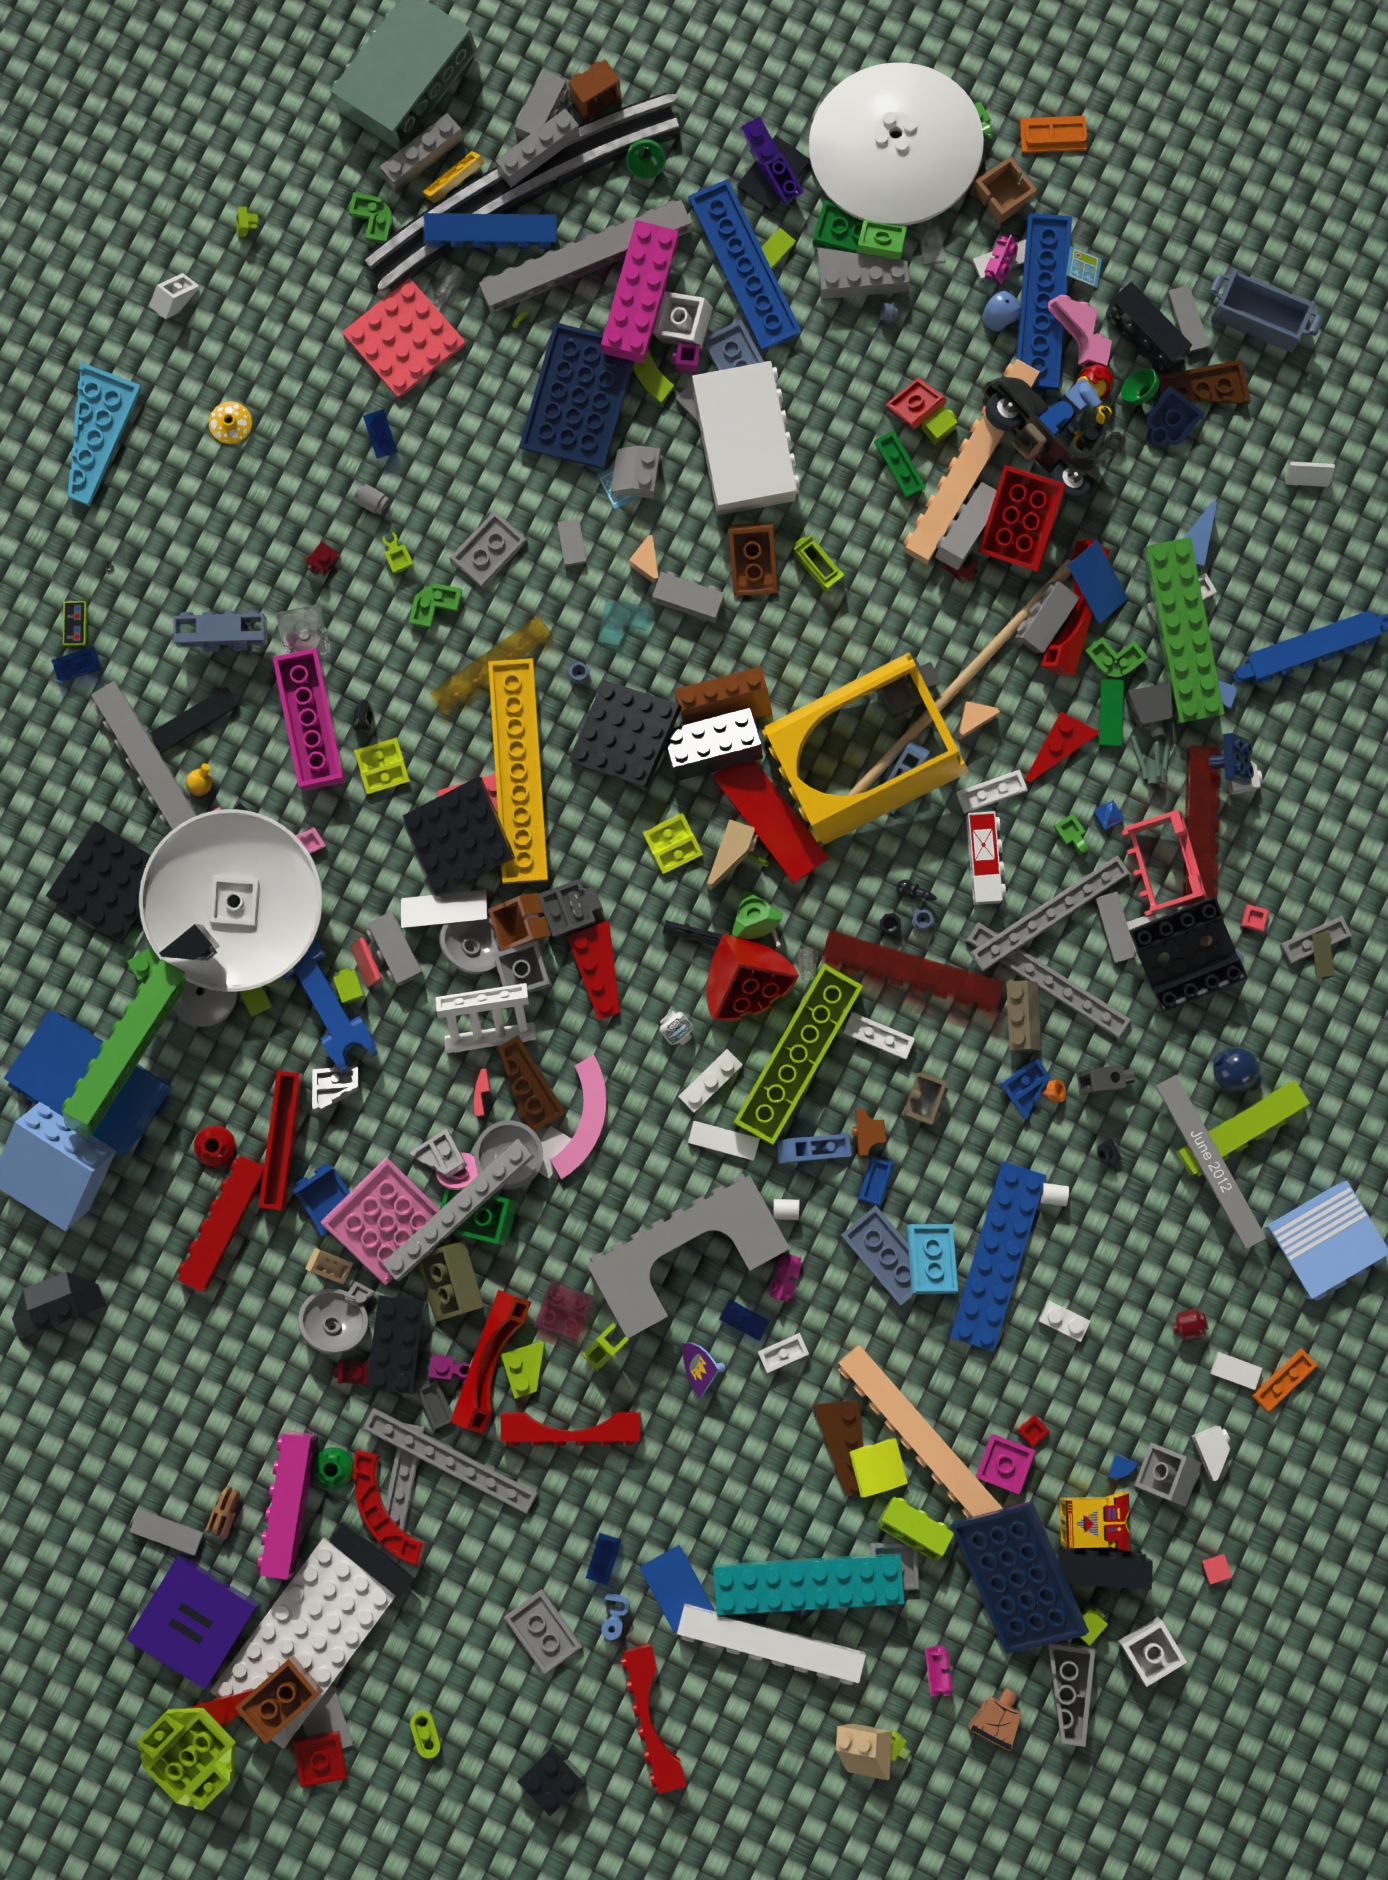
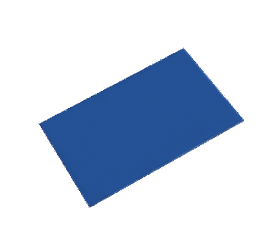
M1098 540L1067 565L1098 624L1128 599Z
M680 1545L639 1567L674 1633L678 1630L684 1603L714 1611L709 1598Z

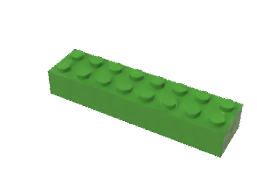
M1191 537L1148 545L1143 549L1167 679L1168 683H1171L1172 706L1176 725L1222 716L1225 713Z
M162 959L157 965L154 964L148 973L149 978L145 984L141 983L136 991L137 997L134 1002L130 1001L127 1004L123 1019L121 1021L118 1020L111 1030L112 1036L109 1040L105 1039L99 1048L101 1053L97 1059L93 1058L90 1061L86 1070L88 1073L84 1079L80 1078L74 1087L75 1093L71 1098L68 1097L62 1105L61 1110H63L65 1126L88 1139L91 1138L186 989L185 971Z

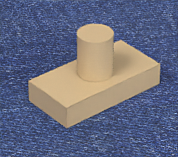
M315 1248L305 1269L344 1284L353 1263Z

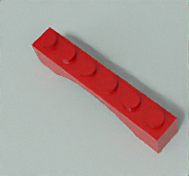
M1076 541L1071 562L1095 541ZM1100 544L1108 559L1110 550ZM1075 579L1074 593L1080 598L1069 613L1061 632L1046 648L1041 664L1043 668L1059 676H1075L1092 616V611Z
M498 1290L450 1422L467 1430L484 1434L492 1412L490 1403L491 1383L497 1360L509 1338L524 1324L531 1301Z
M641 1411L616 1412L608 1420L596 1426L572 1431L546 1426L533 1419L526 1412L501 1413V1442H506V1446H520V1442H529V1446H543V1442H552V1446H566V1441H576V1446H588L589 1441H599L600 1446L613 1445V1441H622V1445H636V1441L641 1440Z
M652 1643L625 1649L621 1662L623 1670H628L630 1680L626 1681L629 1694H634L636 1703L632 1704L635 1718L640 1717L642 1725L638 1727L641 1741L645 1740L647 1750H644L647 1765L651 1764L653 1773L650 1774L652 1787H657L659 1794L686 1787L681 1759L672 1753L662 1742L655 1730L650 1715L649 1691L657 1670Z

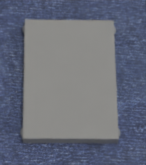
M335 1685L331 1686L303 1722L306 1737L340 1731L342 1746L346 1748L353 1745V1739L347 1726L337 1694V1688Z

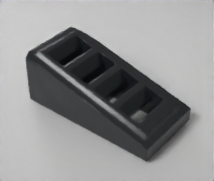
M362 699L355 709L354 729L371 730L373 709L366 699Z

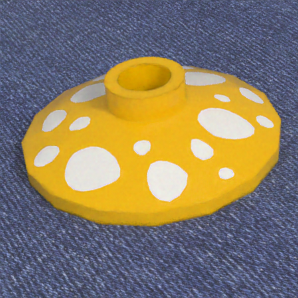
M232 401L224 402L215 407L209 418V429L214 438L221 443L229 445L237 444L246 439L253 425L252 416L248 409L242 404ZM227 418H233L231 423L225 422Z

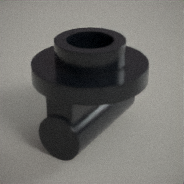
M1113 1139L1107 1140L1097 1147V1155L1102 1163L1111 1165L1122 1160Z

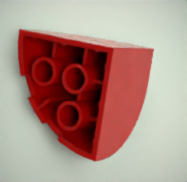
M723 934L712 958L707 978L706 996L710 1015L713 1020L734 1021L741 1020V1016L752 1013L755 1016L772 1007L771 1003L780 996L783 998L791 990L799 974L784 956L770 947L750 939Z

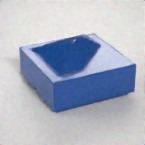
M1114 800L1093 811L1103 831L1124 821Z

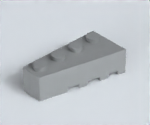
M817 248V268L821 299L908 292L909 272L907 261Z
M1063 1642L1048 1644L1061 1743L1085 1747L1095 1647Z

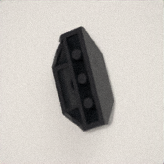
M64 1272L24 1288L12 1321L19 1340H22L107 1305L99 1284L70 1272Z

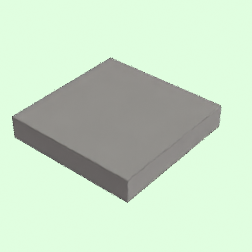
M903 1542L870 1543L871 1555L900 1553L903 1590H919L918 1551Z

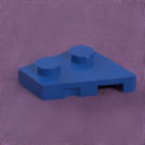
M1034 1058L999 1084L1022 1118L1026 1120L1034 1103L1038 1101L1041 1090L1046 1086L1051 1076L1040 1060Z

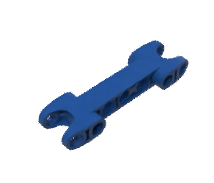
M315 937L306 954L285 974V977L288 979L297 974L329 1031V1034L323 1036L320 1040L338 1068L343 1073H346L350 1070L346 1057L351 1047L361 1045L368 1050L372 1057L378 1054V1050L373 1036L362 1017L358 1016L353 1020L349 1019L317 961L327 955Z

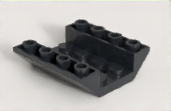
M1215 895L1129 930L1133 945L1162 1013L1248 978L1222 918L1224 916ZM1205 935L1212 936L1213 940L1209 946H1202L1200 943L1201 938ZM1161 953L1170 954V959L1167 963L1158 962V956Z

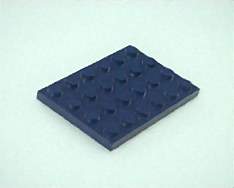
M555 322L519 448L605 470L635 362L603 354L601 342L604 334Z
M1033 1501L958 1520L950 1525L1006 1654L1087 1635L1089 1632Z

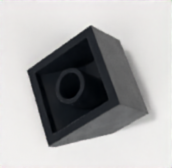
M194 924L159 954L161 957L208 961L218 953L216 949L220 945L203 925Z

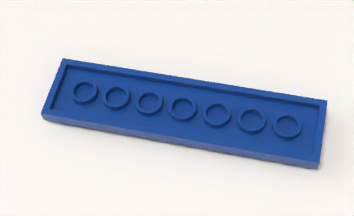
M726 179L688 196L690 205L761 352L801 335V329L729 180Z
M1028 213L1016 359L1040 371L1038 379L1032 388L1058 390L1064 326L1048 310V303L1059 295H1066L1068 278L1066 272L1070 253L1072 216Z
M1002 1161L951 1329L950 1338L991 1351L995 1350L1039 1203L1043 1183L1047 1175Z

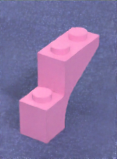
M1059 295L1050 300L1048 310L1077 342L1079 349L1078 365L1086 368L1091 365L1106 367L1108 365L1112 340L1104 338L1102 334H1093L1098 309L1091 307L1087 302L1071 300V297L1067 295Z

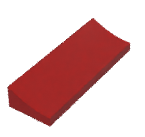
M756 761L722 769L712 775L713 781L748 826L755 828V835H758L757 839L792 885L799 882L829 859L828 855L816 842L815 838Z

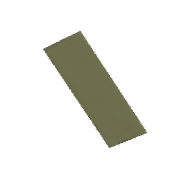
M1330 931L1312 934L1316 978L1333 976Z

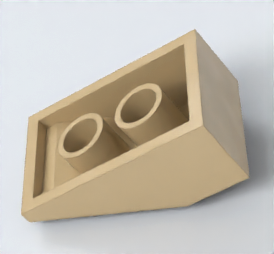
M729 819L707 882V890L712 891L748 856L749 851H754L758 835H755L754 827Z

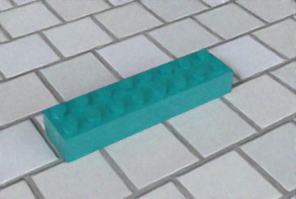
M900 1553L715 1564L713 1567L716 1615L904 1604Z

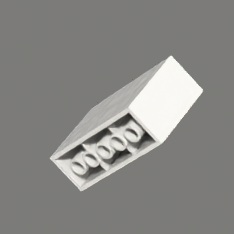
M771 361L692 376V391L717 516L795 501L796 494H799L798 475L793 473L795 472L794 467H796L795 457L793 453H789L791 437L789 432H785L787 424L785 410L781 411V402H783L781 389L776 388L778 387V372L776 367L772 368Z

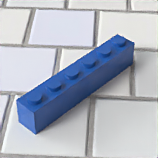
M424 213L423 244H429L431 248L442 247V244H451L452 248H463L464 244H473V248H485L486 245H494V248L503 249L508 248V245H516L518 249H528L529 245H538L539 249H551V246H554L557 242L556 215Z

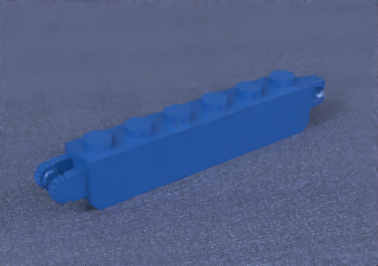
M1366 611L1252 652L1247 657L1245 665L1234 671L1232 674L1233 680L1238 683L1251 680L1252 684L1256 682L1265 684L1272 681L1273 676L1279 674L1281 677L1292 674L1295 668L1301 667L1306 669L1315 665L1314 662L1322 659L1323 662L1335 658L1337 653L1343 652L1345 655L1355 651L1356 646L1364 644V647L1373 645L1377 643L1376 639L1388 630V614L1375 616L1374 613Z

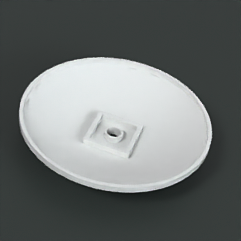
M885 63L871 66L849 76L826 96L815 114L809 136L810 162L815 178L823 192L836 206L847 214L862 221L867 219L885 224L911 225L929 220L943 213L967 192L981 164L984 141L983 128L977 109L970 97L948 76L918 64ZM893 131H899L902 136L894 139L890 134Z
M224 809L203 813L173 829L159 843L149 858L142 876L139 892V909L143 929L151 947L160 960L162 959L185 971L186 981L203 988L223 992H238L259 988L289 972L310 948L319 928L323 908L322 885L314 860L303 843L290 830L277 821L255 812L238 809ZM232 895H237L240 898V904L236 908H232L228 903V899ZM194 924L203 925L220 945L216 949L218 953L208 961L161 957L159 954Z

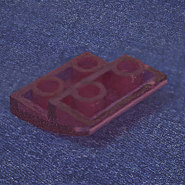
M550 1280L534 1327L577 1342L593 1295Z

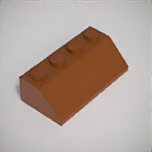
M762 667L675 689L676 701L682 706L680 715L683 725L748 708L751 710L753 720L773 714Z

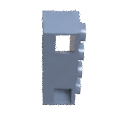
M257 610L247 611V614L226 611L225 614L216 615L215 612H203L202 615L182 612L180 616H173V642L177 647H201L204 652H220V645L233 646V651H249L250 645H267V618L264 613ZM261 622V631H241V628H249L248 623ZM180 624H196V633H180Z

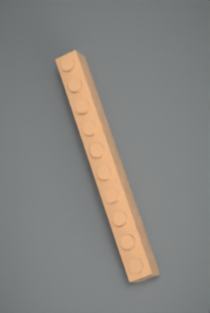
M1016 359L1013 365L1009 363L1003 375L1019 378L1032 389L1040 371ZM985 405L981 411L984 414L980 421L976 419L970 429V432L973 433L970 439L965 438L959 448L962 451L958 459L956 457L952 459L948 467L951 470L948 476H942L937 485V488H939L936 496L931 495L926 504L928 510L925 515L920 514L914 524L917 526L913 534L909 532L903 543L906 545L905 553L928 565L937 550L936 544L939 539L947 533V527L952 519L954 520L957 516L958 510L967 499L1006 431L995 428L989 422L985 413Z
M859 1344L838 1362L841 1366L838 1371L846 1380L850 1377L856 1383L853 1388L862 1398L866 1395L872 1401L869 1406L877 1415L882 1413L887 1418L884 1422L893 1433L897 1430L901 1434V1443L908 1450L911 1448L915 1450L918 1454L915 1457L923 1468L927 1465L934 1472L930 1476L939 1486L944 1484L949 1489L946 1494L955 1504L959 1501L964 1506L962 1512L967 1518L1003 1509Z

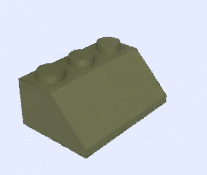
M465 1241L434 1249L419 1263L435 1322L484 1307Z

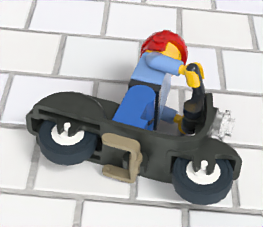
M1091 365L1085 368L1077 378L1076 384L1050 409H1048L1045 402L1030 386L1019 378L1001 377L987 382L982 390L985 395L982 401L986 407L987 419L995 428L1009 431L1016 440L1013 442V446L1026 460L1029 461L1034 458L1051 474L1050 479L1067 484L1063 499L1069 501L1078 500L1086 493L1090 494L1096 489L1099 484V477L1094 465L1097 466L1100 463L1103 466L1112 458L1110 455L1112 449H1108L1103 441L1107 435L1104 428L1106 427L1107 420L1109 421L1111 409L1107 406H1101L1102 402L1100 400L1108 397L1114 387V377L1110 369L1102 365ZM1090 405L1093 410L1096 409L1098 412L1096 416L1097 424L1093 429L1088 428L1082 433L1076 418ZM1068 428L1072 434L1076 435L1074 442L1077 448L1082 451L1081 454L1070 450L1056 435ZM1092 458L1095 461L1094 465L1089 461V459Z

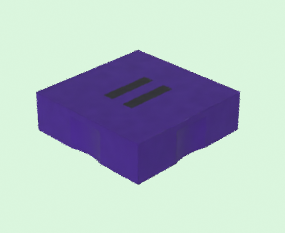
M180 1555L175 1559L126 1640L198 1686L206 1689L213 1682L227 1659L232 1645L238 1636L243 1633L260 1603L233 1586L222 1583L209 1571L184 1555Z

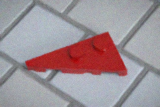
M1060 712L1024 781L1030 783L1042 773L1096 737L1099 731Z
M246 1689L238 1694L225 1695L215 1698L210 1702L204 1701L188 1708H204L224 1729L239 1714L235 1707L255 1689Z

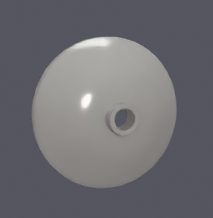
M487 916V919L445 923L439 937L440 948L445 958L454 967L473 974L486 973L497 967L493 954L501 952L491 918Z
M186 981V989L173 1008V1011L181 1020L193 1026L209 1027L220 1023L232 1012L237 1000V992H223L203 988L204 992L199 996L196 991L200 986Z
M506 1120L489 1126L480 1135L475 1146L474 1159L479 1173L517 1139L521 1140L534 1155V1158L503 1185L501 1189H516L525 1186L535 1178L543 1162V1148L539 1137L530 1127L521 1122Z
M340 1289L320 1290L309 1296L302 1304L298 1316L299 1331L303 1339L314 1349L328 1354L344 1353L356 1347L363 1339L368 1325L367 1313L363 1304L351 1305L343 1302L348 1293L347 1291ZM333 1326L335 1329L329 1330L327 1327Z

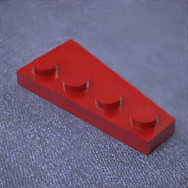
M608 920L567 936L599 1021L620 1013Z

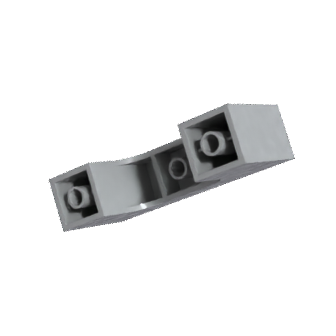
M741 1174L731 1180L733 1185L727 1188L722 1185L712 1190L713 1196L704 1199L702 1196L691 1202L693 1207L686 1211L682 1207L671 1213L673 1218L666 1222L662 1218L651 1224L652 1229L644 1233L643 1230H640L630 1236L632 1240L624 1244L623 1241H620L610 1247V1253L604 1255L603 1252H600L590 1258L591 1263L587 1266L627 1338L669 1316L651 1283V1270L654 1263L660 1257L705 1232H722L733 1241L749 1271L790 1249L750 1175L745 1177L744 1174Z

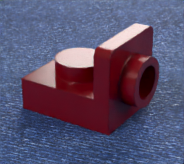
M321 541L310 557L306 555L304 558L307 564L306 568L315 575L320 573L325 577L340 557V554Z
M974 560L967 569L964 563L959 570L946 563H943L942 568L963 584L966 579L971 581L977 574L978 570L976 568L979 562Z
M341 1359L339 1364H335L334 1378H338L337 1383L367 1384L370 1361Z

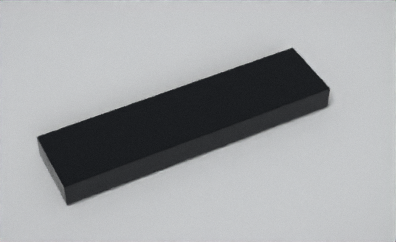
M225 686L153 730L150 734L160 750L165 752L234 710L239 705L228 687Z
M346 1522L341 1523L329 1540V1542L399 1599L403 1598L416 1580Z

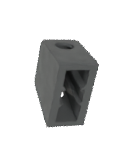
M1171 683L1129 690L1125 697L1137 727H1149L1151 738L1164 736L1163 724L1170 722L1172 719Z
M1122 1065L1091 1068L1078 1072L1080 1095L1126 1088V1084L1135 1082L1134 1071L1132 1069L1124 1070Z

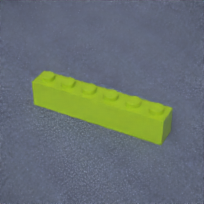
M1293 1080L1213 1128L1208 1133L1225 1161L1229 1158L1228 1153L1233 1150L1236 1153L1248 1147L1246 1142L1253 1138L1256 1141L1268 1134L1266 1130L1272 1126L1277 1129L1286 1124L1285 1118L1292 1114L1294 1117H1297L1306 1111L1305 1106L1310 1104L1296 1080ZM1188 1145L1175 1152L1189 1175L1197 1174L1199 1177L1203 1174Z

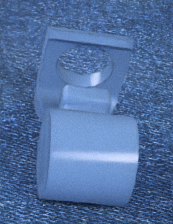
M608 1593L604 1598L605 1601L622 1602L620 1608L610 1609L611 1617L603 1622L601 1628L602 1634L606 1639L615 1640L622 1632L623 1621L620 1616H624L628 1612L630 1602L626 1596Z

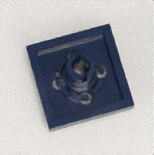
M1233 733L1223 734L1224 755L1210 756V768L1212 770L1225 768V779L1241 785H1251L1254 770L1250 758L1253 753L1250 740Z

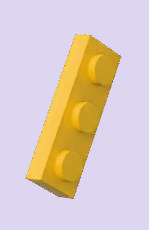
M471 151L422 192L433 203L439 202L453 188L461 186L464 182L463 180L469 175L477 173L480 170V166L485 162L480 155Z

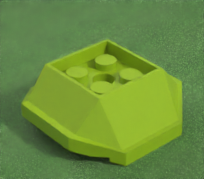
M204 1708L168 1709L137 1741L144 1770L178 1804L191 1806L202 1811L234 1779L236 1742Z

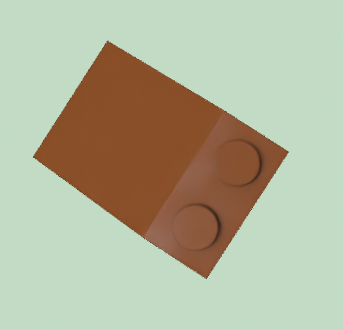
M773 522L729 525L734 596L778 593Z
M293 1655L240 1702L235 1709L266 1744L324 1691Z

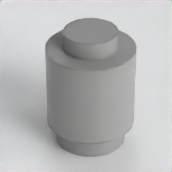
M365 484L364 487L359 486L354 496L357 499L356 504L374 514H382L389 502L384 493L368 484Z

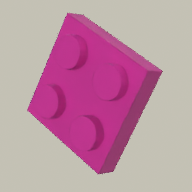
M991 1433L975 1477L1020 1495L1035 1450Z

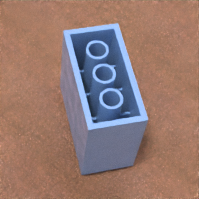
M39 1102L13 1125L0 1156V1190L66 1232L90 1210L116 1151L94 1136L88 1139L65 1126L61 1115Z

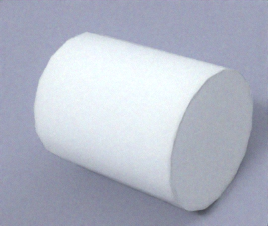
M1043 1183L1040 1202L1066 1207L1069 1197V1186Z
M774 1199L773 1218L779 1220H799V1200Z

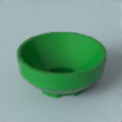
M639 140L628 149L626 155L627 168L638 178H653L659 175L665 167L666 157L664 150L653 140ZM642 149H649L652 154L648 158H642L639 152Z
M1143 368L1134 372L1126 379L1122 386V398L1130 405H1141L1151 402L1159 388V377L1150 368Z
M338 1447L326 1448L315 1457L312 1464V1474L319 1486L328 1490L341 1489L353 1477L354 1462L347 1451ZM328 1463H334L338 1467V1472L333 1477L325 1473L324 1468Z

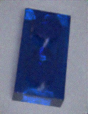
M384 409L363 415L376 458L397 453L398 451Z
M95 647L52 660L58 682H64L102 670Z
M729 1299L719 1320L760 1341L770 1320Z
M599 1533L586 1579L608 1585L622 1539Z

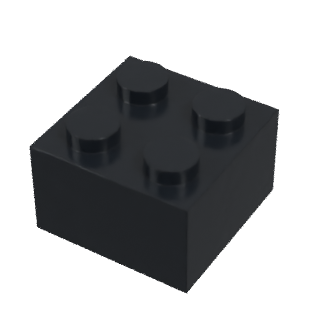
M552 1743L519 1776L517 1782L551 1816L584 1783L585 1776Z

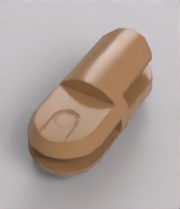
M228 1486L222 1491L218 1504L214 1505L205 1532H212V1535H220L222 1539H227L236 1515L235 1508L240 1496L236 1488L232 1491V1487Z

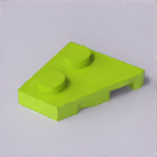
M544 1340L501 1354L514 1399L537 1391L545 1345Z

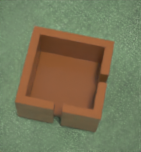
M606 59L601 62H595L587 71L574 75L569 81L571 102L585 122L601 112L593 98L597 97L604 109L621 100L620 79Z
M538 893L519 895L505 903L488 909L501 951L532 941H540L551 936L545 916L541 917L540 914L543 912Z

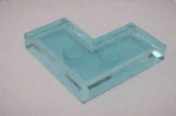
M606 599L598 644L620 648L624 626L646 630L650 607Z

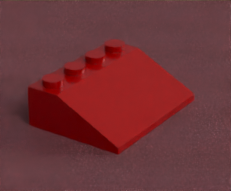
M1004 465L978 552L1039 572L1067 484L1020 468Z

